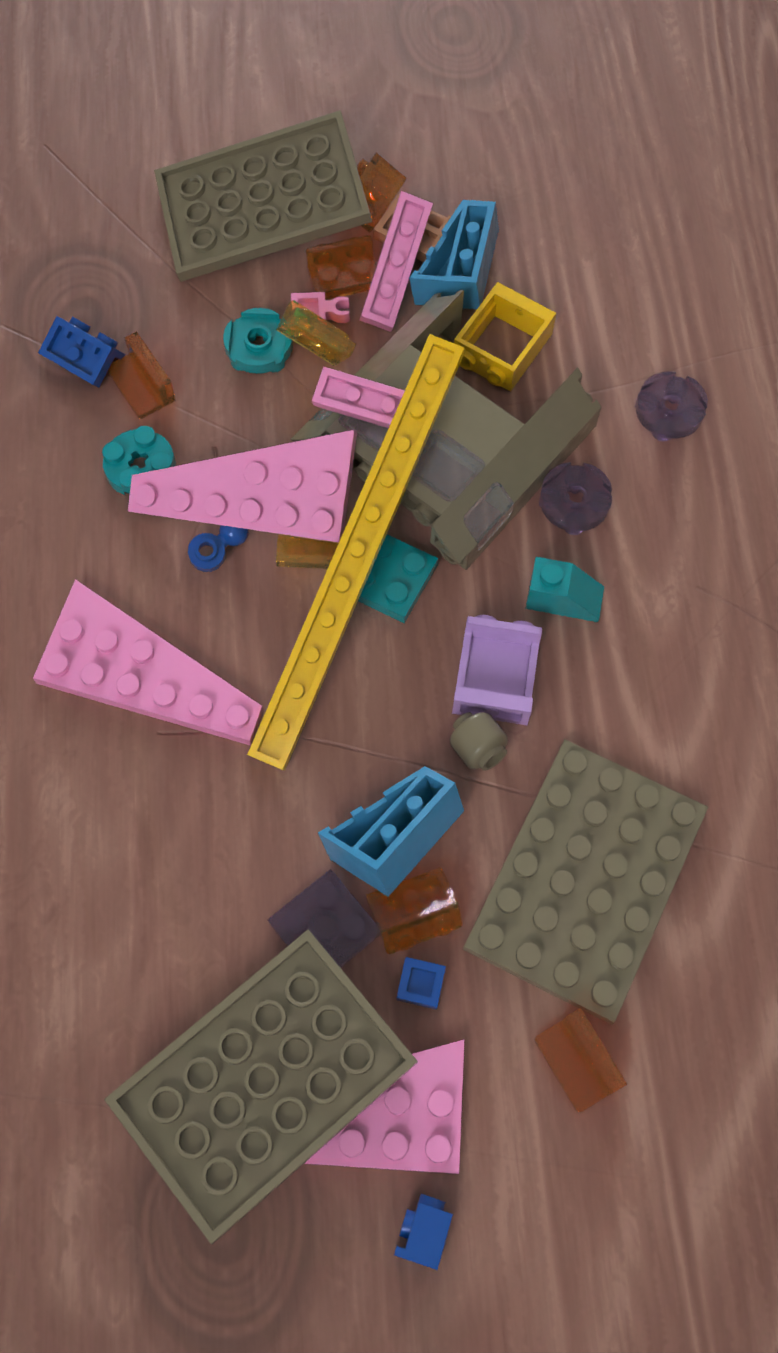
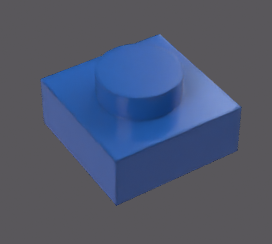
M405 957L396 1000L437 1010L446 966Z

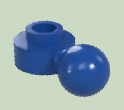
M221 525L217 536L211 533H202L195 536L188 546V556L191 564L202 572L217 570L225 560V547L228 545L238 546L244 543L248 537V529ZM203 546L213 548V553L210 556H203L199 551Z

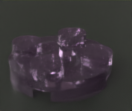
M667 371L655 374L644 382L636 399V414L641 424L648 431L652 432L655 439L668 441L671 438H683L691 435L701 426L706 415L708 398L703 387L695 379L689 376L683 379L676 377V372ZM669 400L671 404L678 403L677 410L666 408L665 401Z
M572 462L563 463L554 467L545 476L540 493L539 506L552 524L564 529L568 534L579 535L583 531L597 527L606 519L612 503V487L607 476L591 464L583 463V466H571ZM571 491L573 494L581 492L583 494L582 502L571 501L568 492Z

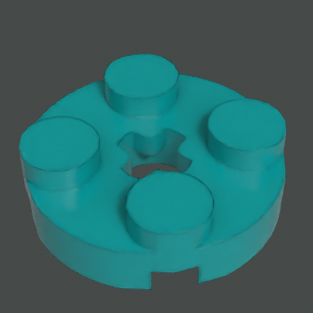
M252 308L241 312L240 318L234 322L231 320L226 325L223 334L226 355L230 359L232 367L238 371L256 374L279 372L285 367V361L290 357L293 349L290 325L288 322L286 325L280 319V314L266 308ZM257 336H262L265 343L254 345L250 341L253 342Z
M140 426L137 429L121 433L111 442L107 443L102 450L103 469L111 487L121 494H124V492L130 494L132 475L174 467L176 465L170 443L162 435L155 433L154 429L149 426ZM137 458L146 459L144 461L145 467L139 468L137 465L131 467L130 465Z

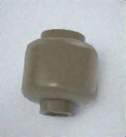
M467 712L454 722L453 728L455 730L450 737V744L467 767L471 769L481 768L486 771L504 759L507 754L505 748L508 744V738L490 714L485 712L476 714Z

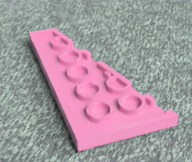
M76 579L33 677L36 684L250 746L263 714L262 705Z

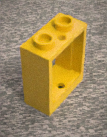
M497 282L454 339L455 344L465 347V353L459 366L465 370H472L486 378L491 384L501 386L511 392L553 334L557 313ZM494 317L533 336L513 365L474 345Z

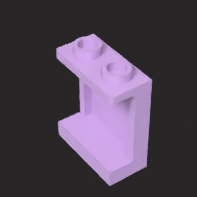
M489 615L468 616L452 714L463 715L467 712L472 714L485 712L490 714L496 721L528 725L532 710V693L542 628L536 627L527 621H514L510 623L498 621Z

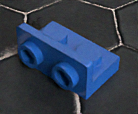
M56 316L38 353L90 384L100 387L114 358L123 360L126 354L117 350L118 342L99 332L97 338L89 334L91 326L72 316L68 322Z

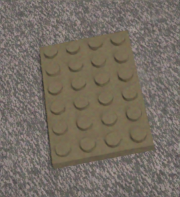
M341 110L154 170L175 270L180 282L373 222Z
M564 739L463 950L613 1025L704 819L708 806Z
M308 929L104 1100L210 1244H214L414 1067L418 1061Z

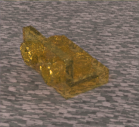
M295 300L288 303L276 329L333 366L349 358L356 346L354 342L349 340L347 333Z

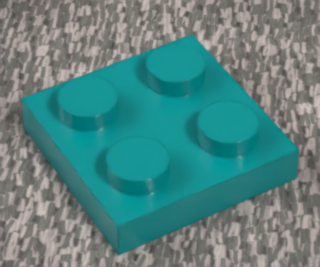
M387 534L358 601L405 623L438 566V558Z

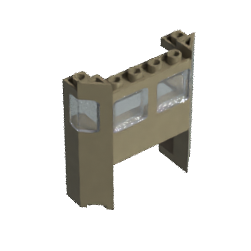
M464 290L457 291L455 295L441 297V293L434 294L354 376L405 390L429 334L436 337L442 334L450 341H453L460 332ZM578 367L525 424L458 377H454L400 502L401 505L413 513V516L419 523L424 526H431L430 543L438 548L443 558L449 563L458 564L467 570L596 427L601 405L597 399L592 404L593 398L589 393L585 392L580 384L582 373ZM321 408L290 440L296 442L357 430L352 469L365 482L388 428Z

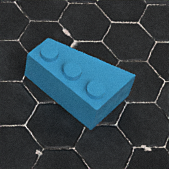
M462 200L442 229L440 240L435 247L431 246L426 253V260L418 271L414 270L409 277L415 305H424L436 293H441V297L455 295L457 291L464 290L463 308L477 309L483 301L499 233L496 202Z
M426 766L384 791V798L368 808L363 809L360 806L350 812L352 818L331 830L328 826L318 832L331 861L387 897L464 812L456 783Z

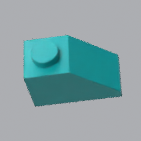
M536 557L525 609L598 622L604 586L573 563Z

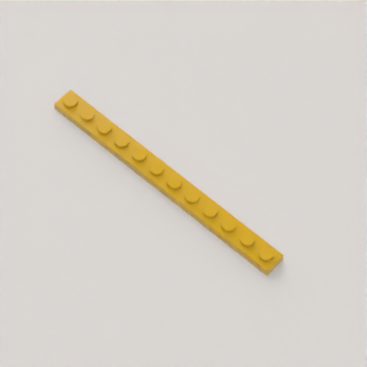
M429 334L251 744L248 756L285 771L464 356L465 347Z

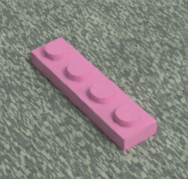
M401 191L362 309L360 321L390 332L392 331L433 203Z

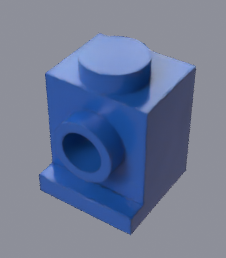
M420 1194L416 1210H406L399 1236L407 1239L405 1248L396 1245L394 1256L438 1270L453 1214L444 1211L446 1202Z

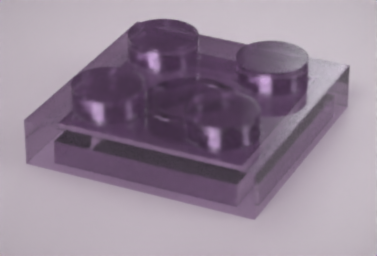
M331 869L267 919L270 926L286 946H289L309 929L340 968L382 934L379 926Z

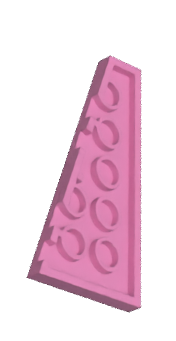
M357 430L134 474L131 479L128 512L339 543L345 527Z
M464 1040L413 1053L412 1055L418 1063L304 1164L459 1174Z

